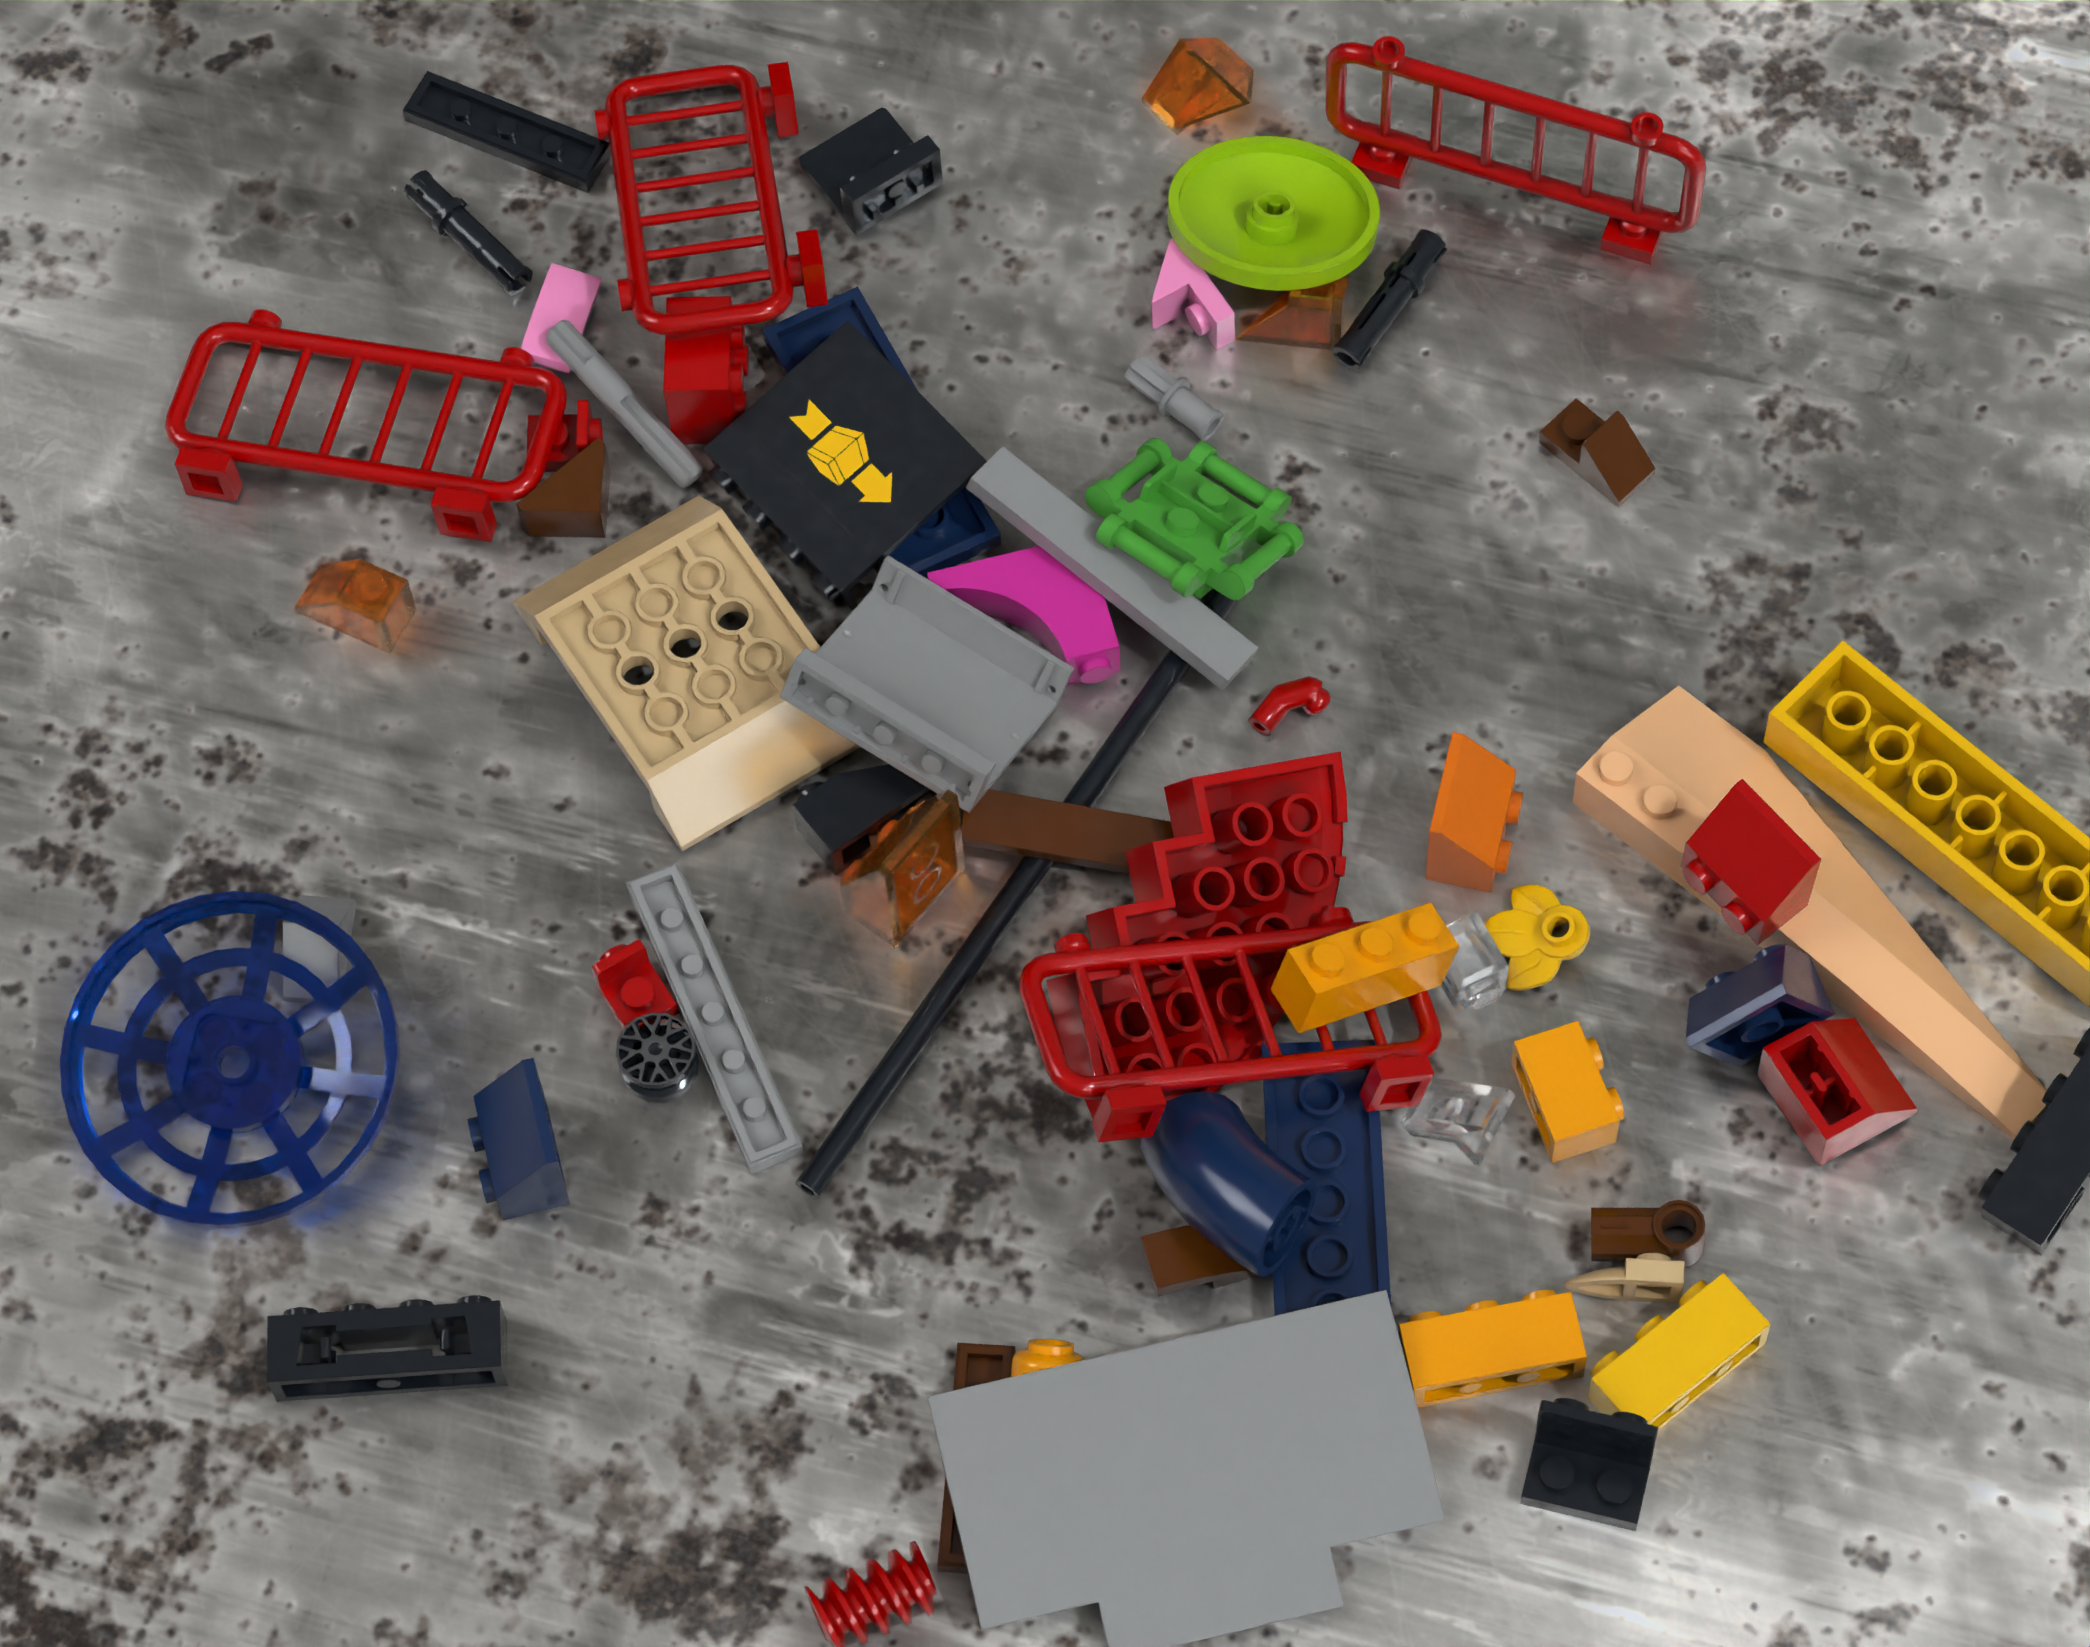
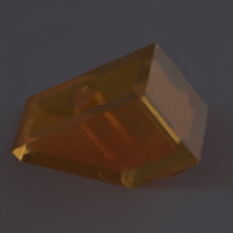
M362 559L321 564L295 606L297 613L389 654L417 611L407 579Z

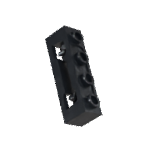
M480 1295L465 1296L458 1299L457 1303L434 1305L428 1300L413 1299L404 1301L399 1304V1307L376 1309L375 1306L365 1303L349 1304L342 1307L341 1311L318 1313L317 1310L307 1307L291 1308L286 1310L283 1315L267 1316V1383L277 1402L508 1386L507 1319L500 1300L492 1301L490 1298ZM440 1338V1351L445 1352V1355L433 1356L432 1349L337 1355L336 1363V1351L332 1350L331 1346L343 1345L345 1351L439 1345Z

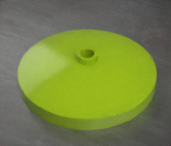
M1251 136L1231 139L1212 145L1195 154L1180 167L1169 189L1167 223L1170 234L1179 249L1193 263L1208 273L1225 281L1249 288L1292 291L1331 283L1351 273L1366 260L1376 243L1380 220L1379 199L1374 187L1365 174L1353 163L1336 152L1299 139L1278 136Z

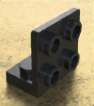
M886 108L876 110L804 153L799 158L801 168L856 236L943 184L939 147L929 135L914 143Z
M1557 1398L1554 1402L1542 1400L1520 1504L1636 1531L1658 1427L1647 1424L1648 1422L1645 1418L1634 1413L1615 1412L1611 1416L1590 1411L1586 1404L1570 1398Z

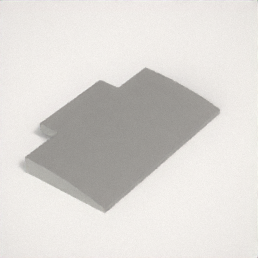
M1387 1290L927 1396L980 1630L1097 1603L1107 1647H1174L1343 1607L1344 1603L1330 1547L1445 1521L1425 1434Z

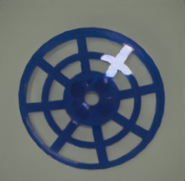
M230 891L199 895L171 904L139 921L114 941L91 968L74 998L64 1027L60 1054L61 1093L70 1126L83 1152L100 1174L132 1202L161 1217L192 1226L234 1228L259 1225L291 1215L319 1200L348 1177L369 1152L386 1122L397 1088L400 1064L398 1022L390 994L375 965L353 938L326 916L299 902L267 893ZM237 913L255 915L250 948L215 950L193 957L183 963L165 937V934L182 925L207 917ZM278 918L296 923L322 936L343 953L354 967L327 988L317 976L303 965L284 955L273 953ZM146 948L164 976L139 1001L128 1020L125 1031L120 1032L91 1025L95 1010L110 983L130 959ZM239 966L247 967L242 996H225L208 1001L195 981V978L218 969ZM270 971L277 972L295 981L309 992L314 999L289 1018H286L279 1010L265 1002ZM366 986L375 1001L383 1029L385 1053L383 1076L352 1073V1038L341 1007ZM175 992L189 1012V1015L178 1026L171 1041L167 1042L143 1037L145 1029L155 1012ZM326 1018L330 1023L335 1041V1070L305 1066L304 1050L300 1040L302 1036ZM85 1047L119 1055L117 1064L118 1087L129 1121L101 1136H98L91 1122L84 1096L82 1065ZM235 1050L246 1051L250 1057L247 1071L237 1078L223 1076L221 1065L225 1056ZM137 1059L166 1065L167 1080L173 1094L147 1111L142 1106L137 1087ZM299 1090L330 1093L318 1118L300 1138H297L283 1113L292 1104ZM347 1096L377 1099L372 1117L356 1145L335 1169L322 1178L307 1153L331 1129L344 1106ZM188 1113L197 1122L210 1128L202 1160L176 1149L158 1131ZM263 1127L279 1151L272 1156L253 1162L225 1164L234 1133L249 1132ZM143 1140L148 1148L166 1163L187 1174L197 1176L187 1206L184 1207L170 1203L145 1190L121 1170L112 1156ZM288 1166L303 1192L286 1201L257 1210L232 1213L210 1212L220 1181L256 1179Z

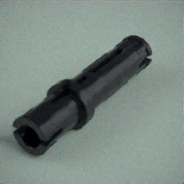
M426 170L418 172L410 179L418 189L415 190L411 185L406 184L404 196L413 201L432 220V228L438 234L449 236L509 296H514L526 288V285L518 278L521 276L527 282H530L533 271L515 257L469 213V204L461 197L459 199L450 195Z
M1421 229L1398 262H1391L1384 271L1385 279L1378 290L1361 310L1347 332L1332 348L1333 356L1343 366L1351 370H1359L1411 298H1417L1423 291L1426 276L1447 251L1445 242L1438 235L1429 230Z

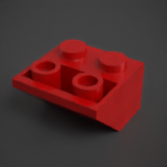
M1855 1018L1812 1021L1763 1048L1757 1075L1819 1167L1917 1113V1107Z

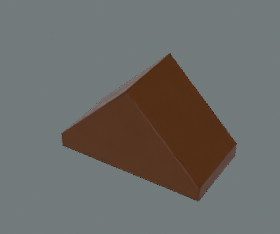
M599 438L516 503L522 529L530 537L606 538L611 470L606 446Z

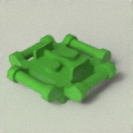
M1151 438L1138 448L1135 458L1110 478L1097 480L1085 492V499L1090 509L1105 519L1097 531L1096 541L1109 549L1117 547L1172 582V590L1185 598L1193 594L1201 599L1210 590L1215 589L1229 599H1242L1253 589L1254 581L1282 557L1289 558L1300 550L1304 544V537L1301 530L1291 522L1278 524L1287 512L1292 496L1279 488L1271 490L1217 456V449L1203 440L1181 462L1172 456L1170 448L1163 440ZM1148 474L1152 475L1144 483L1140 496L1132 503L1121 497ZM1207 474L1208 476L1212 477L1219 483L1223 484L1224 486L1234 491L1235 493H1237L1238 495L1245 498L1246 500H1248L1249 502H1251L1259 508L1255 509L1251 507L1244 501L1229 493L1225 488L1218 484H1215L1203 475Z

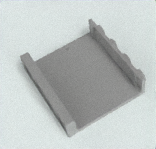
M888 555L883 561L872 590L819 650L814 653L805 647L796 657L780 698L970 813L1058 706L1074 668Z

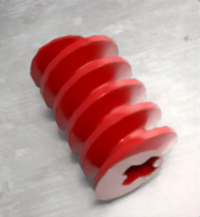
M916 1541L910 1542V1561H907L896 1549L888 1551L887 1571L875 1559L867 1560L865 1580L853 1568L845 1569L844 1589H841L830 1577L822 1579L821 1599L809 1587H804L819 1627L826 1641H829L833 1647H846L847 1632H851L862 1645L868 1643V1624L871 1622L884 1635L889 1634L890 1614L895 1613L906 1626L912 1624L911 1605L917 1604L928 1617L934 1614L933 1596L937 1595L936 1587Z

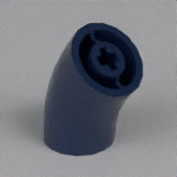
M1202 1091L1185 1093L1167 1101L1153 1136L1141 1138L1140 1150L1156 1183L1170 1204L1185 1221L1209 1243L1235 1262L1256 1275L1265 1278L1273 1273L1286 1259L1303 1232L1314 1206L1317 1193L1316 1181L1299 1172L1274 1153L1253 1131L1239 1106L1225 1095Z

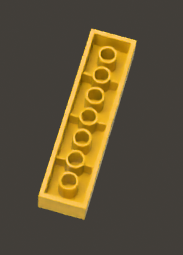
M1845 641L1840 642L1769 712L1763 743L2090 1008V838Z

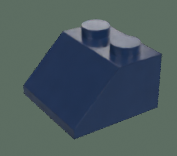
M1786 944L1772 945L1755 954L1753 957L1754 962L1737 972H1725L1710 979L1705 985V990L1689 999L1686 1040L1689 1047L1734 1066L1741 1067L1761 1056L1763 1048L1812 1021H1822L1835 1014L1810 955Z
M534 1058L525 1059L473 1096L477 1117L467 1119L475 1152L485 1150L489 1168L479 1170L486 1203L497 1201L503 1220L570 1204L549 1109Z

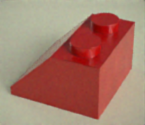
M1741 779L1730 789L1688 839L1680 866L1683 868L1682 872L1688 884L1701 895L1707 893L1721 907V913L1726 923L1736 933L1740 935L1746 933L1758 946L1808 906L1821 858Z

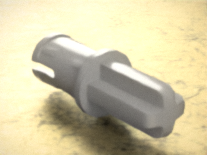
M1141 356L1130 364L1125 374L1126 381L1159 406L1158 412L1164 417L1173 416L1203 441L1208 440L1218 430L1224 418L1223 413L1214 409L1190 390V383L1187 380H1176L1146 356Z

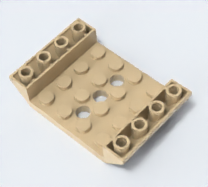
M699 495L513 601L514 607L540 645L543 646L547 643L550 645L650 792L654 812L682 852L860 748L859 745L780 698L796 657L805 647L816 653L820 646L724 510ZM729 612H740L748 617L746 624L738 630L723 629L718 625V622L723 615ZM682 639H693L701 644L699 651L688 658L675 656L671 649L675 643ZM636 666H645L654 672L652 678L642 685L627 683L624 680V676L628 670Z

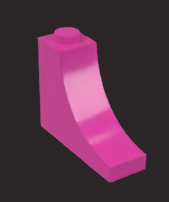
M1040 546L927 573V579L989 617L1004 620L1025 630L1039 640L1052 655L1072 666L1074 670L1068 685L1081 681L1087 684L1097 683L1107 679L1113 673L1121 672L1120 646L1105 597Z

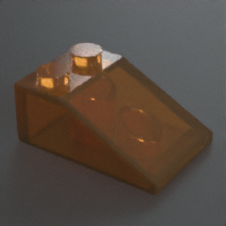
M949 789L910 807L899 821L893 819L888 822L879 833L875 843L876 847L864 861L861 859L854 861L841 878L840 893L843 911L894 948L899 945L965 869L958 795Z

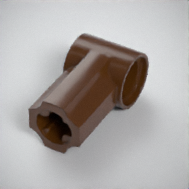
M1683 1200L1669 1201L1660 1208H1591L1592 1261H1625L1626 1258L1636 1259L1638 1255L1644 1253H1660L1669 1256L1671 1261H1685L1684 1268L1690 1267L1700 1259L1704 1251L1706 1226L1704 1215L1697 1206ZM1683 1226L1691 1230L1694 1235L1686 1242L1677 1243L1667 1239L1664 1233L1671 1227Z

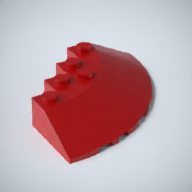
M1341 751L1191 777L1165 786L1164 791L1174 838L1155 841L1126 850L1125 854L1135 903L1086 915L1092 949L1319 926L1318 918L1320 915L1334 908L1340 877L1345 876L1346 857L1342 856L1343 823L1348 822L1347 792ZM1286 952L1247 956L1272 1028L1282 1014L1285 1013L1272 993L1271 987ZM1235 957L1194 961L1228 1060L1259 1058L1262 1054V1044L1266 1043L1264 1042L1263 1034ZM1182 962L1141 966L1175 1067L1216 1063L1217 1060ZM1129 968L1087 972L1121 1073L1163 1068ZM1075 973L1046 980L1056 1030L1071 1069L1083 1076L1109 1074ZM1225 1085L1163 1091V1095L1167 1102L1185 1093L1202 1091L1216 1093ZM1102 1098L1084 1099L1093 1119Z

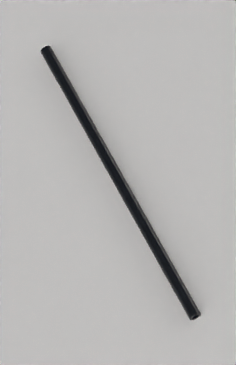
M1212 589L1203 601V604L1224 620L1237 600L1229 599L1215 589ZM1172 650L1167 652L1063 800L1064 803L1093 807L1186 675L1191 665ZM1029 856L1023 857L795 1183L800 1190L810 1197L819 1199L1055 861Z

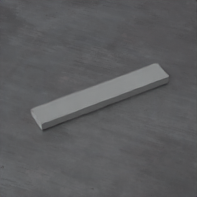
M1002 446L970 478L966 489L1222 691L1256 654L1258 646L1193 595L1188 598L1181 596L1172 590V582L1119 548L1109 549L1096 541V534L1101 523Z
M678 862L626 882L630 897L684 1022L691 1031L697 1052L750 1174L752 1175L804 1154L799 1137Z

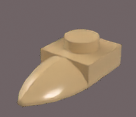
M1644 1253L1638 1255L1636 1259L1626 1258L1624 1267L1601 1269L1576 1276L1565 1281V1288L1584 1295L1604 1299L1678 1304L1684 1286L1685 1261H1671L1669 1256L1660 1253Z

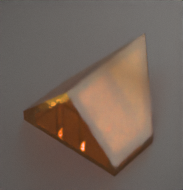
M1180 38L1143 95L1142 104L1176 135H1179L1192 124L1250 104L1254 69L1219 38Z
M1344 276L1331 283L1314 288L1285 291L1235 340L1332 350L1343 334L1350 276Z

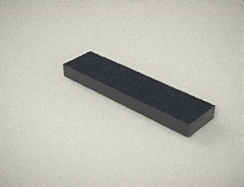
M429 71L426 72L403 109L404 118L407 122L586 193H589L611 156L610 143L607 141L599 142V139Z

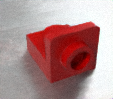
M578 400L577 414L563 415L544 472H556L597 438L603 442L602 419L592 417L589 400ZM528 415L527 454L540 415Z
M636 940L629 945L620 944L610 948L592 966L597 989L622 1029L635 1018L649 1013H666L671 1016L679 1014L676 1002L650 963L647 950L641 940ZM650 1019L647 1021L649 1024L653 1025L656 1019ZM642 1022L638 1023L640 1029L645 1028V1025Z

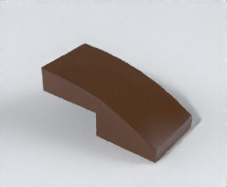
M1190 1225L1141 1236V1247L1157 1297L1211 1282L1213 1289L1258 1276L1229 1258Z

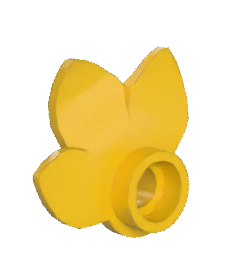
M1531 884L1513 888L1511 893L1513 909L1501 911L1491 916L1484 923L1477 936L1486 948L1510 958L1505 982L1507 989L1512 991L1529 990L1551 981L1556 976L1562 961L1579 956L1584 951L1590 938L1589 923L1580 910L1569 905H1561L1553 891L1540 885ZM1563 924L1569 925V930L1564 936H1552V931L1556 927Z

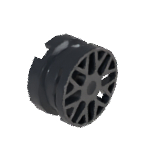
M649 1013L635 1018L625 1026L617 1040L616 1058L625 1086L635 1097L647 1102L665 1103L681 1097L692 1087L698 1075L699 1059L691 1031L680 1019L666 1013ZM656 1019L653 1025L649 1024L647 1020ZM662 1019L668 1020L667 1025H660ZM642 1022L645 1025V1028L640 1029L638 1023ZM674 1022L681 1027L675 1029L672 1027V1024Z

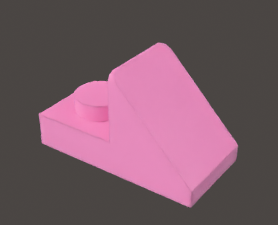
M1172 238L1169 241L1152 298V328H1159L1186 313L1193 330L1199 336L1206 334L1213 346L1218 350L1235 341V312L1206 272L1193 263L1179 249Z

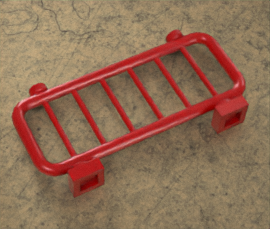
M1392 36L1378 39L1373 46L1356 42L1341 43L1332 48L1328 54L1325 80L1326 116L1334 129L1344 136L1359 142L1351 163L1359 168L1369 181L1400 190L1411 161L1415 158L1610 217L1601 239L1600 250L1649 265L1652 263L1663 232L1683 233L1692 229L1700 217L1707 168L1705 158L1699 149L1687 140L1663 132V122L1656 114L1649 112L1640 113L1633 118L1632 122H1628L1405 56L1403 43ZM1347 64H1359L1382 71L1380 125L1359 120L1350 115L1346 110ZM1393 75L1433 86L1430 141L1390 128ZM1444 90L1484 101L1481 156L1441 144ZM1495 105L1536 117L1531 171L1491 159ZM1546 120L1587 132L1582 186L1541 174ZM1598 135L1639 147L1633 200L1620 196L1616 197L1592 189ZM1649 151L1677 159L1685 167L1679 212H1668L1667 210L1643 204Z
M788 62L767 64L770 86L764 87L759 86L755 75L745 68L735 65H716L637 76L615 85L606 97L605 109L594 110L599 142L609 140L626 260L628 278L617 280L621 311H632L637 323L648 332L658 335H678L772 320L784 313L791 304L793 287H804L807 308L828 305L823 259L817 229L796 232L799 254L788 255L765 118L775 117L778 138L799 135ZM726 85L737 87L740 92V101L627 116L626 104L632 99ZM743 111L746 129L744 134L638 149L631 148L629 127ZM748 144L752 167L636 183L633 160ZM750 177L754 178L757 196L755 201L641 217L638 193ZM759 211L762 235L646 251L643 227ZM765 245L768 269L653 286L650 284L649 261ZM770 280L772 294L760 301L668 314L654 310L653 296Z
M257 309L252 312L248 323L221 322L210 326L198 336L191 348L166 414L165 432L168 440L179 450L174 465L187 495L237 502L243 483L235 462L433 492L434 495L430 505L440 535L492 542L497 522L491 502H514L524 498L538 486L543 477L566 409L567 391L563 381L552 371L532 366L534 362L532 355L520 348L508 347L504 349L500 361L282 329V320L279 316L268 310ZM231 342L251 345L218 436L212 437L189 432L186 428V423L214 350L222 344ZM268 347L301 352L268 445L228 439L261 348ZM312 354L351 360L318 453L278 447ZM362 362L402 368L369 461L329 455ZM412 370L452 375L420 469L380 463ZM463 377L503 383L471 477L431 471ZM514 385L542 390L546 395V400L520 474L515 479L509 481L482 479Z
M1334 907L1325 911L1318 918L1319 926L1096 949H1091L1086 935L1072 933L1060 938L1055 943L1056 953H1048L1033 958L1024 966L1019 978L1020 995L1045 1070L1052 1083L1064 1093L1076 1098H1102L1092 1121L1098 1143L1152 1137L1167 1104L1163 1091L1370 1069L1359 1092L1366 1112L1419 1106L1434 1076L1429 1057L1438 1050L1442 1038L1440 1021L1429 992L1426 990L1406 997L1419 1030V1036L1416 1040L1388 1044L1376 1011L1373 1008L1365 1011L1364 1014L1376 1045L1335 1049L1327 1026L1323 1025L1315 1028L1323 1051L1282 1055L1247 956L1287 952L1288 949L1371 922H1354L1350 910L1346 907ZM1235 957L1271 1057L1228 1060L1194 961ZM1182 962L1217 1060L1216 1063L1175 1067L1141 966ZM1129 968L1163 1068L1121 1073L1087 972ZM1075 973L1109 1074L1083 1076L1070 1068L1042 988V981L1046 977Z

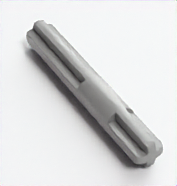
M562 320L546 334L547 344L679 487L686 488L693 484L702 474V464L570 321Z

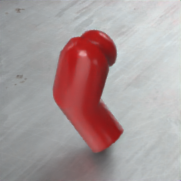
M1310 676L1276 685L1249 717L1248 721L1257 732L1264 736H1270L1290 710L1302 706L1309 715L1321 713L1331 701L1330 693L1321 687L1323 684L1321 680Z

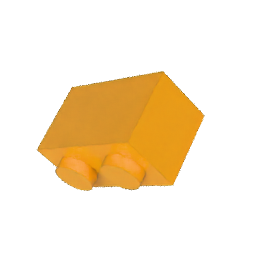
M1579 1021L1514 1041L1511 1064L1551 1163L1616 1143L1619 1122L1625 1118L1623 1105L1615 1087L1606 1089L1599 1072L1604 1069L1600 1048L1594 1037L1585 1038Z

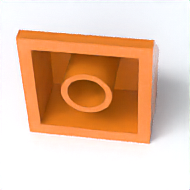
M1452 732L1429 829L1426 879L1492 893L1496 873L1507 874L1513 842L1504 840L1507 823L1518 825L1524 792L1514 791L1516 769L1461 733Z

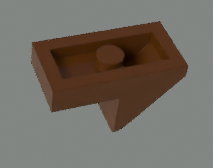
M1575 398L1539 432V443L1618 508L1655 474L1656 468L1625 417L1619 411H1616L1604 421Z

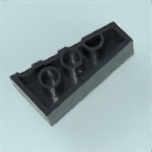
M2090 1027L2081 1038L2073 1053L2080 1058L2079 1062L2069 1077L2062 1073L2056 1076L2042 1099V1102L2049 1107L2037 1125L2029 1120L2024 1124L2010 1147V1150L2017 1155L2005 1173L1998 1168L1991 1173L1978 1195L1980 1199L1985 1201L1981 1207L1983 1219L2039 1255L2043 1254L2082 1198L2086 1189L2082 1185L2088 1177L2090 1178Z

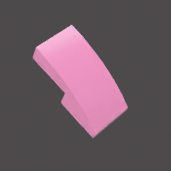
M551 263L520 348L532 355L533 363L545 368L570 373L571 369L547 344L546 334L558 322L567 320L584 335L587 321L599 294L602 278Z

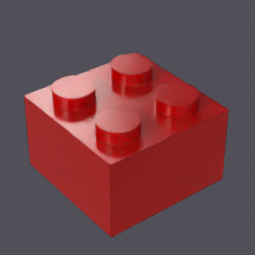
M731 296L666 297V314L732 305ZM744 325L678 335H665L663 393L670 429L684 445L709 444L748 409L747 391H743V377L749 376L748 344H745Z

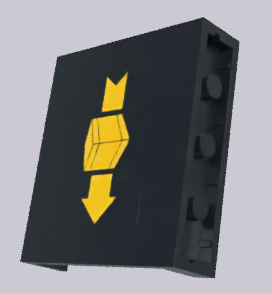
M848 320L703 448L714 465L708 473L727 495L737 490L747 501L742 506V509L762 531L770 525L781 536L776 544L787 558L797 567L805 561L816 573L810 579L818 590L831 603L839 597L852 611L858 604L850 593V589L969 483L970 478L987 462Z

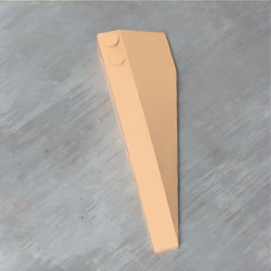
M1677 686L1614 733L1576 773L1573 803L1720 916H1722L1721 907L1707 893L1701 895L1688 884L1682 872L1683 868L1680 865L1688 839L1730 789L1743 779L1821 858L1808 906L1760 943L1759 946L1764 949L1772 945L1786 944L1809 954L1827 997L2013 1140L2028 1120L2033 1123L2048 1107V1105L2042 1102L2047 1091L2046 1088L1770 755L1682 687Z

